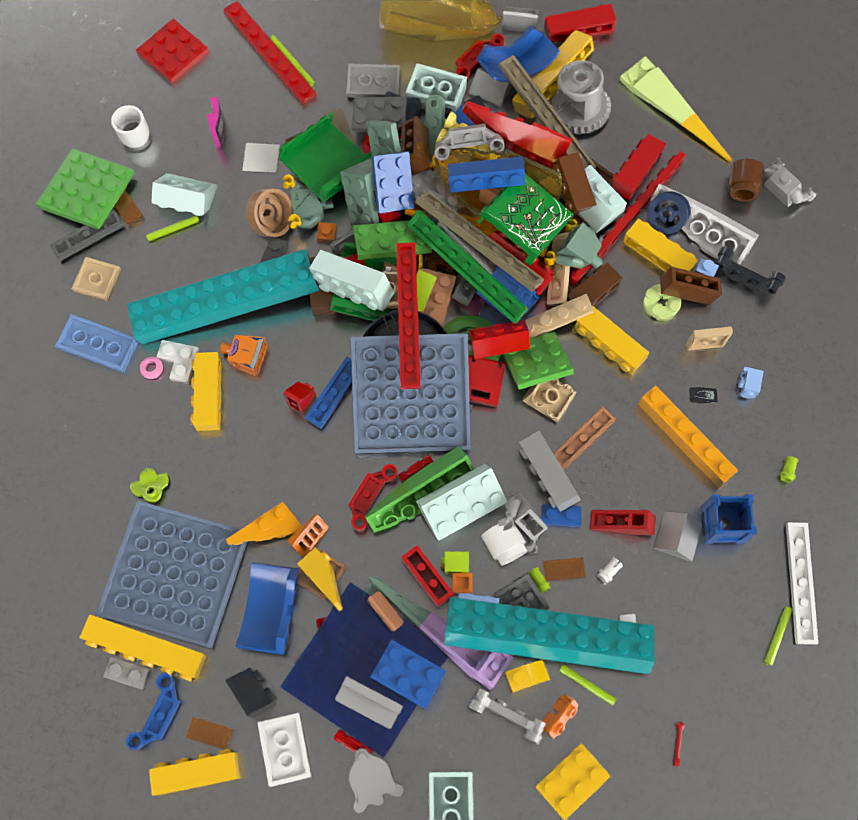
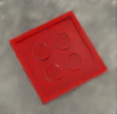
M173 18L139 46L136 52L170 83H174L209 53V49Z

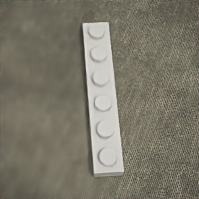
M787 523L786 535L795 644L817 645L819 643L808 523Z

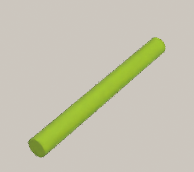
M272 35L270 37L272 42L309 85L313 86L315 81L276 36Z

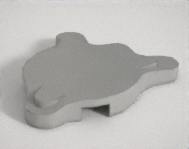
M360 748L355 752V760L349 772L350 786L355 793L353 805L355 812H363L369 804L382 805L384 793L400 797L404 793V787L392 778L390 768L383 758L374 756L365 748Z

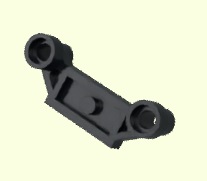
M721 247L715 264L719 265L718 268L723 269L726 276L731 280L741 282L752 290H766L770 294H776L779 287L783 285L786 277L782 273L774 271L769 278H766L733 262L734 251L728 247Z

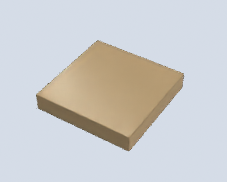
M85 257L72 290L108 301L121 268Z
M732 326L694 330L686 343V349L691 351L724 347L733 333Z

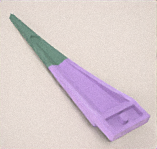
M368 577V581L468 676L472 679L475 678L489 690L495 686L513 659L510 654L444 645L447 620L407 599L375 578Z

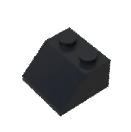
M252 668L243 670L225 681L246 715L255 718L275 704L272 700L275 696L269 687L265 688L261 683L264 679L258 670L254 671Z

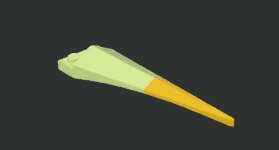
M646 56L620 76L619 80L630 92L681 124L726 161H732V158L659 67L656 68Z

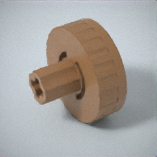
M260 189L251 195L246 206V218L249 226L256 234L264 237H278L286 233L290 228L292 221H288V219L293 214V207L289 197L279 189Z

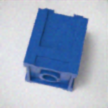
M495 265L496 270L492 276L528 307V310L520 319L522 320L530 308L538 301L539 296L536 295L535 290L531 292L511 275ZM479 291L477 292V294L480 297H482L481 299L485 303H487L490 307H492L495 311H497L509 322H512L483 294H481Z
M712 494L702 504L706 532L704 544H713L714 542L745 544L757 535L753 519V494H745L744 496ZM722 519H725L729 524L726 526V529L722 526Z

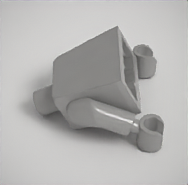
M779 157L766 168L764 175L769 179L763 185L787 207L792 203L799 204L807 200L811 202L818 194L813 192L810 187L802 193L801 182L784 167L785 163L783 164Z
M521 493L512 494L508 498V502L505 503L507 509L505 515L507 517L500 519L498 525L499 527L504 525L503 531L514 527L515 521L528 535L530 543H525L524 545L527 550L526 554H535L537 552L535 541H538L539 535L547 530L548 527Z

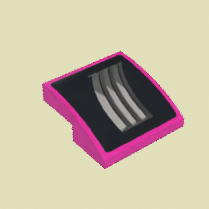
M216 96L210 98L214 113L207 114L216 148L219 149L224 139L225 122Z

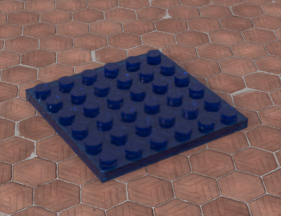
M350 582L340 596L343 609L339 611L335 606L332 608L280 687L384 758L417 706L370 678L391 639L440 668L448 656L417 626L402 616L400 617L404 624L394 632H391L367 602L371 595ZM346 676L403 706L390 729L335 700Z

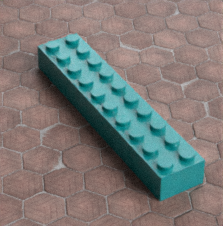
M304 249L127 303L134 338L143 345L319 291L317 280L313 278V274L309 269L312 264L311 258L307 250Z
M450 597L444 645L645 674H650L655 663L654 625Z

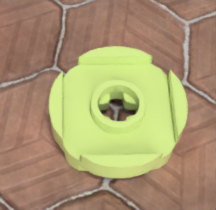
M660 284L648 289L643 300V308L647 315L653 316L659 321L672 319L681 307V298L661 294ZM660 299L665 300V306L658 304V301Z

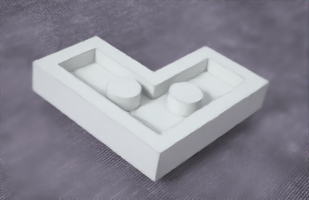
M165 340L161 341L157 358L174 363L169 377L171 381L185 384L190 383L193 373L192 360H195V353H199V348Z

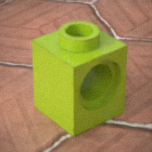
M445 551V557H441V569H445V575L469 573V552Z

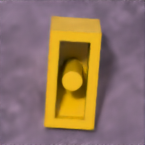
M543 660L529 663L504 673L511 694L550 680Z

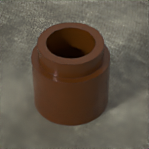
M739 159L731 164L728 190L734 200L750 202L758 198V194L762 191L764 165L760 161Z

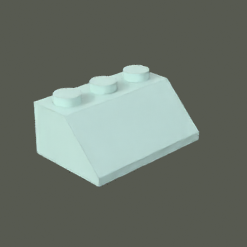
M589 165L585 168V172L597 205L577 214L597 234L623 214L627 203ZM561 193L560 196L565 200L563 193Z
M166 173L153 182L152 203L157 204L161 208L171 207L179 212L188 211L192 212L193 215L201 216L210 210L217 190V184Z

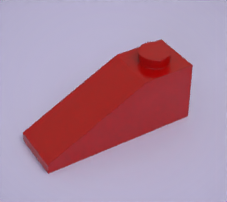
M592 510L591 530L631 535H655L656 515L649 510Z

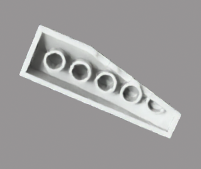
M659 184L650 201L664 192L677 191ZM683 195L690 204L691 215L687 224L681 229L692 241L694 240L700 246L702 251L715 259L718 258V252L721 247L732 249L735 253L732 261L740 265L759 235L712 208ZM669 200L661 201L658 208L661 209L666 204L670 205L674 202ZM666 211V213L672 215V212ZM677 216V217L673 220V221L675 222L674 224H677V223H678V221H679V219H680L679 216Z

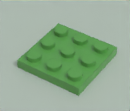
M554 331L530 338V349L503 354L518 389L574 374V369Z

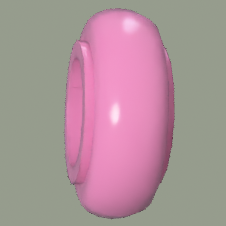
M147 357L140 364V372L147 379H155L163 371L162 361L156 357ZM150 364H156L154 371H147V367Z

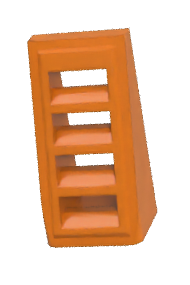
M315 514L287 541L301 557H304L329 527L318 514ZM317 522L321 528L317 529L314 524ZM310 529L315 532L313 535L309 532ZM305 535L309 537L307 541L304 538Z

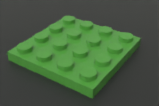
M72 148L36 205L42 210L99 230L135 173L131 168Z

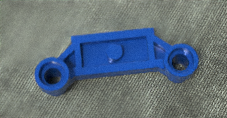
M163 673L157 677L156 686L161 690V693L142 731L139 733L133 732L127 736L126 746L129 749L139 750L157 739L162 741L181 703L177 699L175 680L170 674ZM169 679V684L165 686V681ZM137 738H139V744H138V745H136V743H135V741H136Z

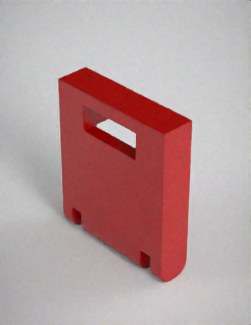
M469 354V401L497 407L506 363L502 362L500 368H498V361L479 358L472 362L473 355ZM474 389L490 394L488 399L471 396V390Z

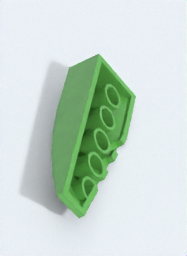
M458 446L418 471L394 489L365 516L374 533L397 525L399 521L416 518V515L422 513L416 503L417 500L472 471L474 467L467 454Z

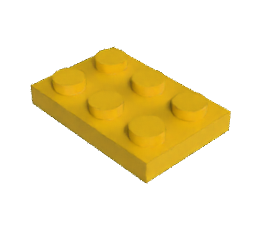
M580 743L535 788L560 817L566 820L611 776L586 747Z

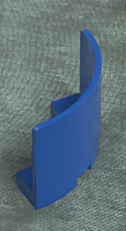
M529 26L526 32L510 46H490L485 44L477 57V61L494 80L510 82L499 68L500 62L514 55L528 75L533 77L547 68L558 56L560 50L543 32Z
M257 562L251 564L248 599L241 630L236 642L237 648L284 655L289 638V622L293 621L295 610L293 600L298 589L299 568Z

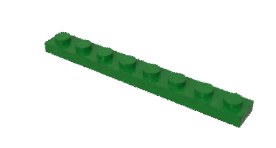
M417 210L407 226L513 323H518L528 310V307L421 210Z

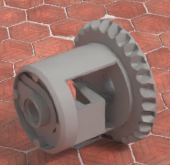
M577 60L565 65L558 76L559 89L549 99V103L572 134H585L597 130L607 121L611 112L610 97L603 90L604 76L602 70L590 61ZM578 76H584L586 79L584 81H578L576 78Z

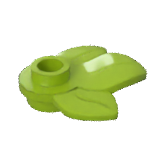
M145 468L139 476L140 480L130 483V489L135 496L143 497L147 502H157L161 498L162 490L168 485V474L162 473L157 476L152 468Z

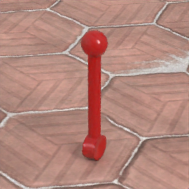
M683 722L676 724L678 733L675 758L673 759V766L676 767L680 765L682 730L685 727Z

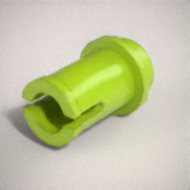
M785 457L783 472H780L782 481L791 483L796 478L794 474L798 463L797 458Z
M539 567L528 572L542 594L551 588L549 586L550 582L546 581Z

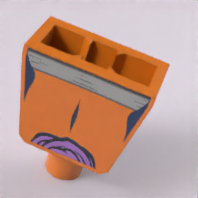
M235 335L232 344L222 342L220 353L228 355L227 360L231 366L257 377L268 343L264 337Z

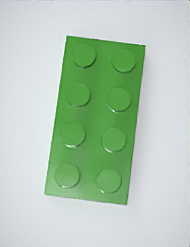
M410 220L353 226L358 260L397 256V243H416V254L432 253V248L407 226Z

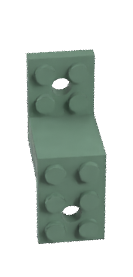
M378 120L366 122L372 156L401 152L395 122ZM372 158L340 171L351 224L380 223L374 196L375 186Z

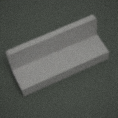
M347 676L335 698L337 702L389 729L403 707Z

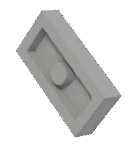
M111 657L103 677L144 690L151 670Z

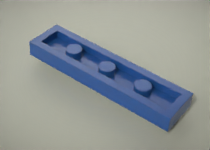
M345 358L305 416V420L320 429L324 427L352 385L351 358Z

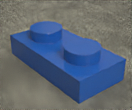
M542 504L541 519L549 526L581 527V506H570L560 512L557 507L553 508L552 505Z

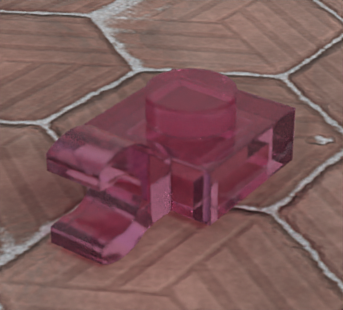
M474 295L469 305L465 306L462 304L460 310L469 315L478 316L486 301Z

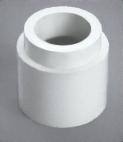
M127 105L120 107L114 112L111 123L119 140L131 148H138L144 145L149 137V127L142 111L135 106Z
M515 522L512 529L503 531L504 525L499 527L497 524L481 536L494 560H498L501 566L518 559L527 552L524 546L526 542Z

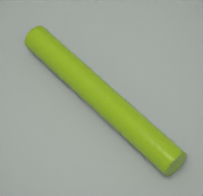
M195 215L149 233L146 237L148 241H152L200 221L198 216Z
M785 606L764 661L767 665H773L793 610L790 607Z
M564 664L561 666L559 672L609 704L613 705L617 698Z

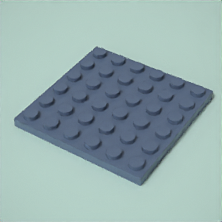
M468 334L419 335L421 389H401L399 336L351 337L355 453L451 451L458 446L462 450H471Z
M137 501L95 615L212 649L247 542L239 545H228L226 539L241 529Z

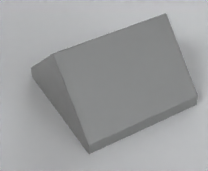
M505 6L502 30L526 32L529 26L536 29L539 10Z
M481 67L477 69L469 94L474 97L479 95L482 101L500 108L513 85L510 82L494 80Z
M664 511L653 549L692 562L702 523L688 513Z

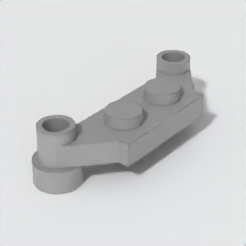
M485 124L448 129L449 132L444 138L436 143L434 152L437 159L445 160L449 157L450 149L488 144L493 152L498 153L504 149L505 144L499 134L487 129Z
M480 688L477 689L473 699L470 698L467 707L480 714L483 713L486 707L518 726L527 729L523 737L536 744L540 743L541 733L546 723L536 718L533 721L525 718L526 714L516 708L514 711L506 708L507 703L497 698L495 701L489 699V693Z

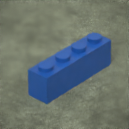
M523 156L448 164L451 192L526 185Z

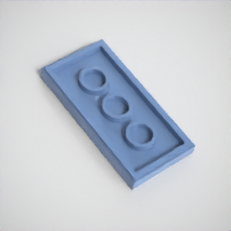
M71 314L55 347L61 351L124 373L139 342L134 336Z

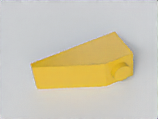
M315 547L297 564L330 602L341 611L343 608L333 567L329 563L331 558L325 551L320 553Z

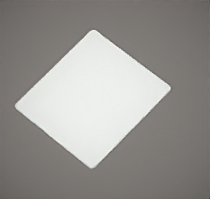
M246 143L242 170L276 173L280 146L275 144Z

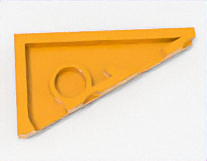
M282 501L227 538L226 543L228 545H239L253 540L258 542L270 540L274 537L283 538L286 535L294 534L302 525Z

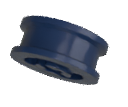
M674 191L658 195L651 201L647 209L649 224L654 230L663 234H673L687 224L691 215L688 200L682 194ZM669 200L674 202L670 205L666 204L660 210L658 209L661 201ZM666 211L672 212V215H669ZM677 216L680 217L677 224L668 225L663 223L667 222L668 220L669 222H671Z

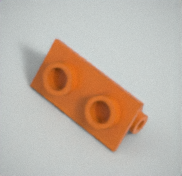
M566 694L563 697L560 696L552 707L558 713L554 715L549 711L542 721L546 723L543 731L548 732L553 739L556 735H560L565 728V723L569 718H573L577 712L578 704Z

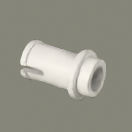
M613 557L603 569L599 570L597 576L602 582H611L613 575L622 568L621 562L617 564L619 562L618 559Z

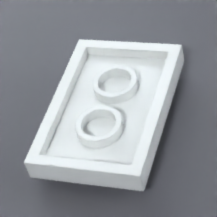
M300 713L258 722L269 787L312 777Z

